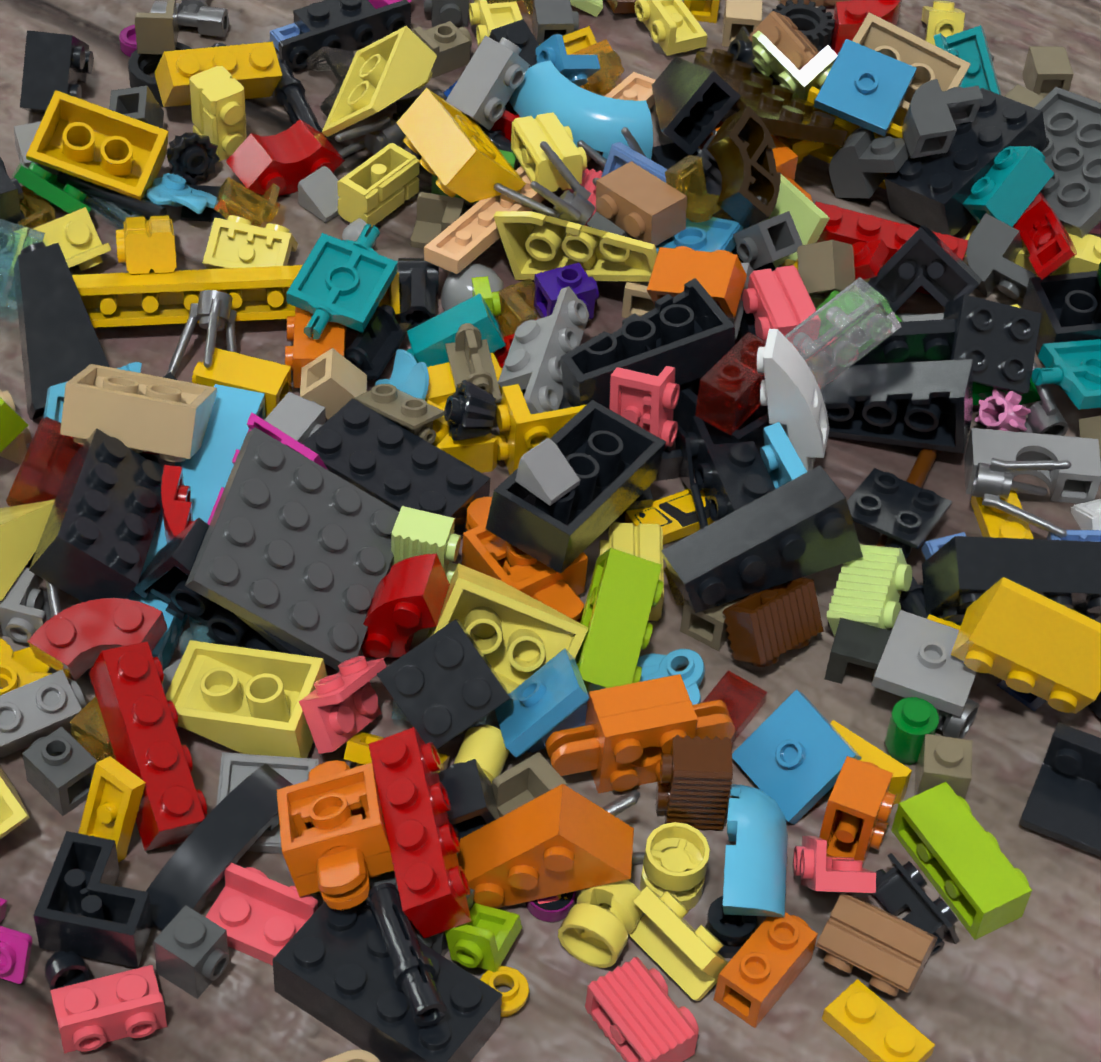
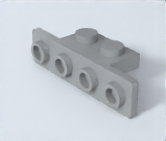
M569 286L560 290L552 315L537 320H527L517 327L498 380L501 388L519 384L521 390L526 389L524 398L531 414L559 409L563 397L561 356L580 346L589 318V312L585 303L578 299Z

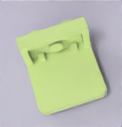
M758 30L752 35V52L755 57L753 64L763 75H772L780 83L779 86L792 90L794 92L793 98L807 101L808 92L812 86L820 90L838 56L827 45L799 71L763 33Z

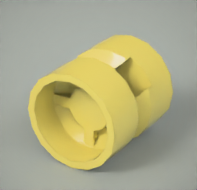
M677 822L663 824L654 829L646 842L640 891L642 892L646 886L659 896L668 891L688 911L694 908L702 897L710 852L704 835L698 829L688 824Z
M629 880L581 890L577 897V904L570 909L558 930V938L561 945L569 954L590 966L607 968L614 965L628 942V934L635 929L644 913L633 902L641 891Z

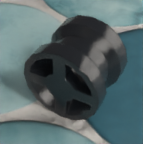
M723 896L711 903L705 928L724 945L718 953L723 958H733L754 933L758 919L757 916L725 915L723 912ZM723 921H733L737 924H725Z

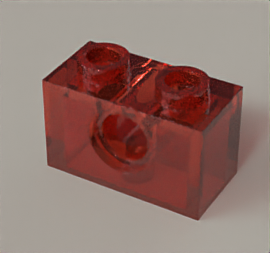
M748 332L700 379L695 416L732 435L761 405L760 388L762 380H765L764 373L757 372V352L759 347H765L766 341Z

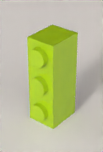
M614 548L608 549L597 558L580 622L588 627V631L575 658L588 693L589 691L640 681L642 668L637 666L640 651L647 647L651 638L653 626L651 623H648L651 607L657 605L663 590V581L658 580L662 567L661 564Z
M947 782L941 783L898 804L891 831L974 940L1023 916L1032 892L1026 876L1020 869L1013 867L1000 850L996 838L990 832L983 829L972 815L966 800L961 796H957Z

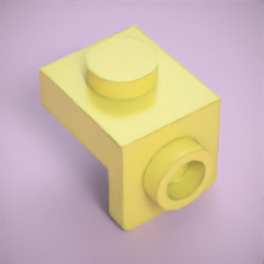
M933 1V7L923 6L921 21L927 24L925 41L936 46L934 35L941 33L944 37H948L962 32L965 13L958 8H954L955 3L949 1Z

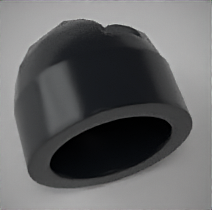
M55 952L45 964V978L51 990L89 981L90 972L83 958L77 952Z

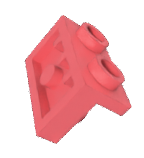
M666 366L659 376L617 367L610 378L609 409L666 441L664 450L667 446L671 447L674 444L678 431V423L673 421V409L677 405L680 393V386L675 383V367Z
M357 656L338 665V673L316 681L314 683L315 690L299 701L319 754L336 751L382 714L378 705L377 694L372 688L370 680L387 667L384 658L366 661L365 656Z
M802 836V846H795L793 871L795 876H801V885L814 891L876 893V872L862 868L861 860H854L852 857L826 856L827 841L815 836Z
M231 863L224 871L225 887L205 917L227 931L229 947L273 966V958L316 912L318 900L312 897L311 894L299 897L295 886L288 887L269 879L256 868H243Z
M153 965L50 990L64 1054L76 1050L81 1052L92 1051L101 1047L104 1043L127 1037H146L158 1029L167 1027L164 1000L159 992Z

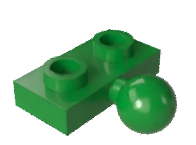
M31 162L29 167L19 163L12 175V178H16L20 184L32 190L36 198L43 204L56 205L67 213H72L84 207L87 208L88 213L91 210V207L84 202L87 198L86 194L68 183L64 185L57 182V175L50 173L34 162Z

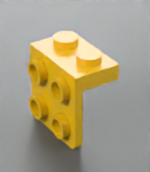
M519 384L502 387L501 405H498L496 408V422L500 430L499 435H496L499 437L497 459L505 461L508 472L511 475L518 468L519 461L525 453L545 439L555 435L586 405L531 414Z

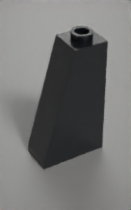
M676 56L652 84L660 130L689 156L693 155L741 97L713 70Z
M44 242L29 245L21 250V255H18L14 265L27 413L30 420L44 416L47 391L50 386L71 380L90 364L109 367L59 243L46 246Z

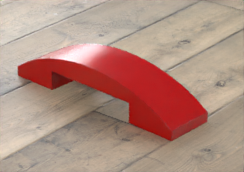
M1039 192L1013 227L1020 231V236L1030 253L1028 258L1036 274L1041 280H1044L1077 255V251L1061 221L1042 193Z

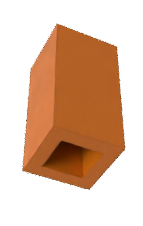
M786 912L785 917H766L719 973L714 1001L756 1028L811 961L818 933L813 931L800 917L789 915Z

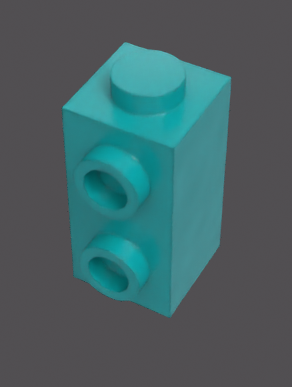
M1008 146L998 153L994 159V165L987 174L972 186L971 194L965 200L963 206L978 223L987 213L1013 227L1054 175V172L1045 163V156L1035 147Z
M479 293L408 330L407 334L411 348L406 351L415 358L417 363L424 362L427 367L447 363L449 360L445 343H454L459 327L465 323H471L480 330L481 340L487 339L490 353H494L496 350L506 346L498 321Z

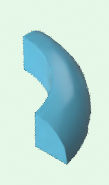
M551 60L537 63L528 68L523 82L515 89L509 99L512 107L520 117L532 116L535 119L539 114L554 112L563 126L570 127L576 147H578L577 142L582 140L594 150L603 152L602 156L605 159L608 158L612 144L621 142L629 147L621 132L625 127L629 129L645 156L650 160L652 158L653 124L646 100L614 99L585 90L565 78L556 69Z
M731 784L730 796L732 798H729L727 835L728 841H736V845H726L723 912L725 915L785 917L788 846L785 816L776 801L760 789Z

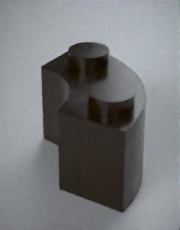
M749 105L728 117L706 148L717 161L722 175V191L716 204L745 229L769 218L777 202L781 181V172L776 171V163L772 149L776 148L773 138L764 122Z

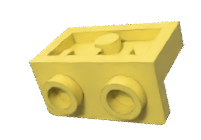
M86 207L9 238L17 257L21 255V250L29 245L44 242L46 246L59 243L68 267L70 268L78 264L80 271L102 263L101 254L111 251L109 243H101Z
M230 215L227 220L214 217L202 263L205 267L212 269L287 266L291 251L296 252L298 243L293 235L289 233L290 230L281 225L268 223L266 228L251 225V221L239 216Z

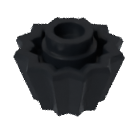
M184 133L181 136L176 135L175 139L169 142L170 147L167 149V159L170 174L181 176L190 185H195L198 181L206 182L208 175L216 172L215 164L220 160L216 154L218 145L212 144L209 136L198 135L197 133Z
M467 380L457 384L456 391L448 397L445 405L444 418L445 421H448L449 435L452 436L454 441L484 437L490 434L496 417V398Z

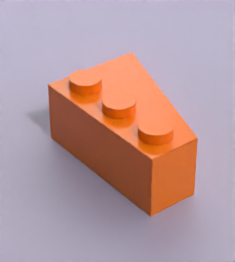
M561 784L461 838L458 863L467 877L469 887L474 890L475 903L498 909L631 879L634 828L568 786Z

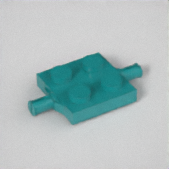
M371 224L364 225L357 241L340 240L324 233L321 234L286 293L288 304L313 314L304 328V333L311 338L313 335V339H320L323 330L330 321L337 322L362 333L364 332L398 272L397 261L379 255L372 249L373 244L380 235V231L376 226L373 225L371 229Z
M1101 339L1043 344L1038 358L1046 368H1035L1033 370V383L1036 386L1047 384L1060 385L1078 410L1101 408Z

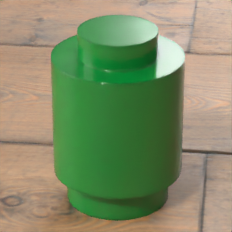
M908 697L901 699L894 705L885 736V744L890 756L898 762L908 765L917 763L925 734L935 735L939 723V715L931 703L921 698Z

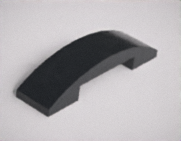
M264 764L233 789L205 817L177 849L145 891L149 892L153 926L157 930L162 932L185 905L198 913L204 908L206 896L222 880L225 869L231 863L236 864L267 828L272 831L278 825L277 789L293 785L270 766Z

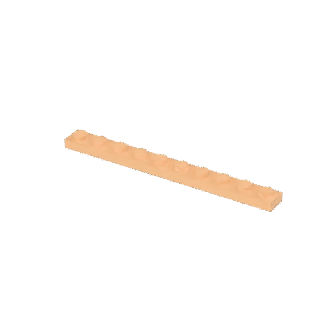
M633 72L606 94L605 97L632 101L646 100L650 109L655 105L652 84L656 80ZM586 154L587 162H589L592 158ZM520 166L515 171L526 185L517 192L541 203L545 198L530 187L531 180L523 167ZM505 195L480 200L424 247V260L444 270L459 274L500 238L493 217L496 211H532L533 209Z

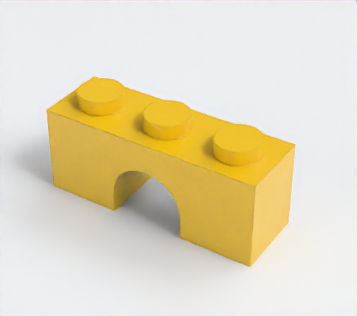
M273 42L164 51L154 73L163 107L191 105L189 79L195 74L216 66H223L232 75V79L235 78L244 87L245 99L271 97L283 76Z

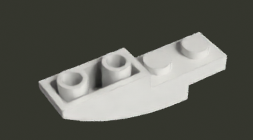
M769 329L765 347H759L757 352V372L764 373L765 380L761 382L760 403L761 406H768L769 424L780 422L808 472L813 469L815 458H824L829 434L827 410L820 388L804 358L778 329Z

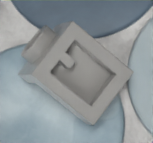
M26 567L0 602L2 635L21 643H27L31 636L47 621L46 612L41 610L44 592L39 590L38 575L29 571L30 568Z

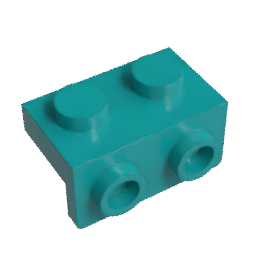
M981 25L948 37H944L941 33L934 35L937 47L971 63L960 87L979 86L980 89L984 88L1001 95L985 32Z

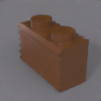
M799 578L754 593L729 606L722 612L726 617L724 622L728 625L726 630L730 634L728 639L731 641L730 648L733 650L731 655L735 660L750 662L755 667H767L777 663L780 654L786 653V650L803 648L809 645L811 636L824 632L814 580L808 578Z
M676 735L673 738L671 753L661 754L660 782H657L656 811H664L665 824L677 822L688 824L696 829L723 830L728 796L733 780L731 740L727 737L721 740L717 736L712 740L708 736L703 739L696 736L692 739L687 735L682 739L679 735Z

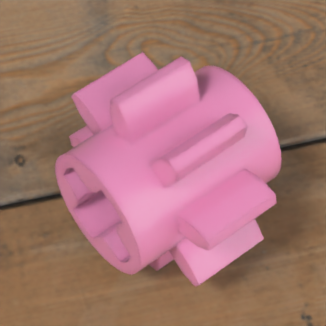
M993 389V396L985 400H979V416L975 418V422L987 426L985 429L1014 432L1027 430L1025 427L1026 415L1031 411L1022 405H1018L1022 398L1021 395L1013 391L1006 395L998 389Z

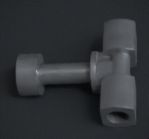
M182 0L181 3H176L178 31L182 25L198 27V34L225 37L229 27L227 9L208 7L206 0ZM155 1L151 13H166L167 2Z

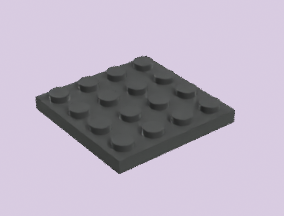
M1055 87L1034 107L1043 111L1048 147L1041 153L1045 156V163L1054 172V175L1040 192L1061 221L1067 233L1083 238L1101 221V103Z
M254 427L245 436L185 586L308 655L323 658L326 665L339 671V664L357 657L368 628L363 625L376 587L387 575L393 558L391 533L399 512Z

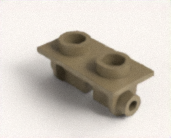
M462 324L456 333L455 342L445 343L455 389L457 384L467 380L492 394L496 398V403L501 402V393L487 339L481 340L480 330L474 327L473 324Z
M390 384L376 385L370 391L354 397L358 402L431 444L436 438V432L433 430V421L444 416L443 410L428 404L421 398H415L400 391Z

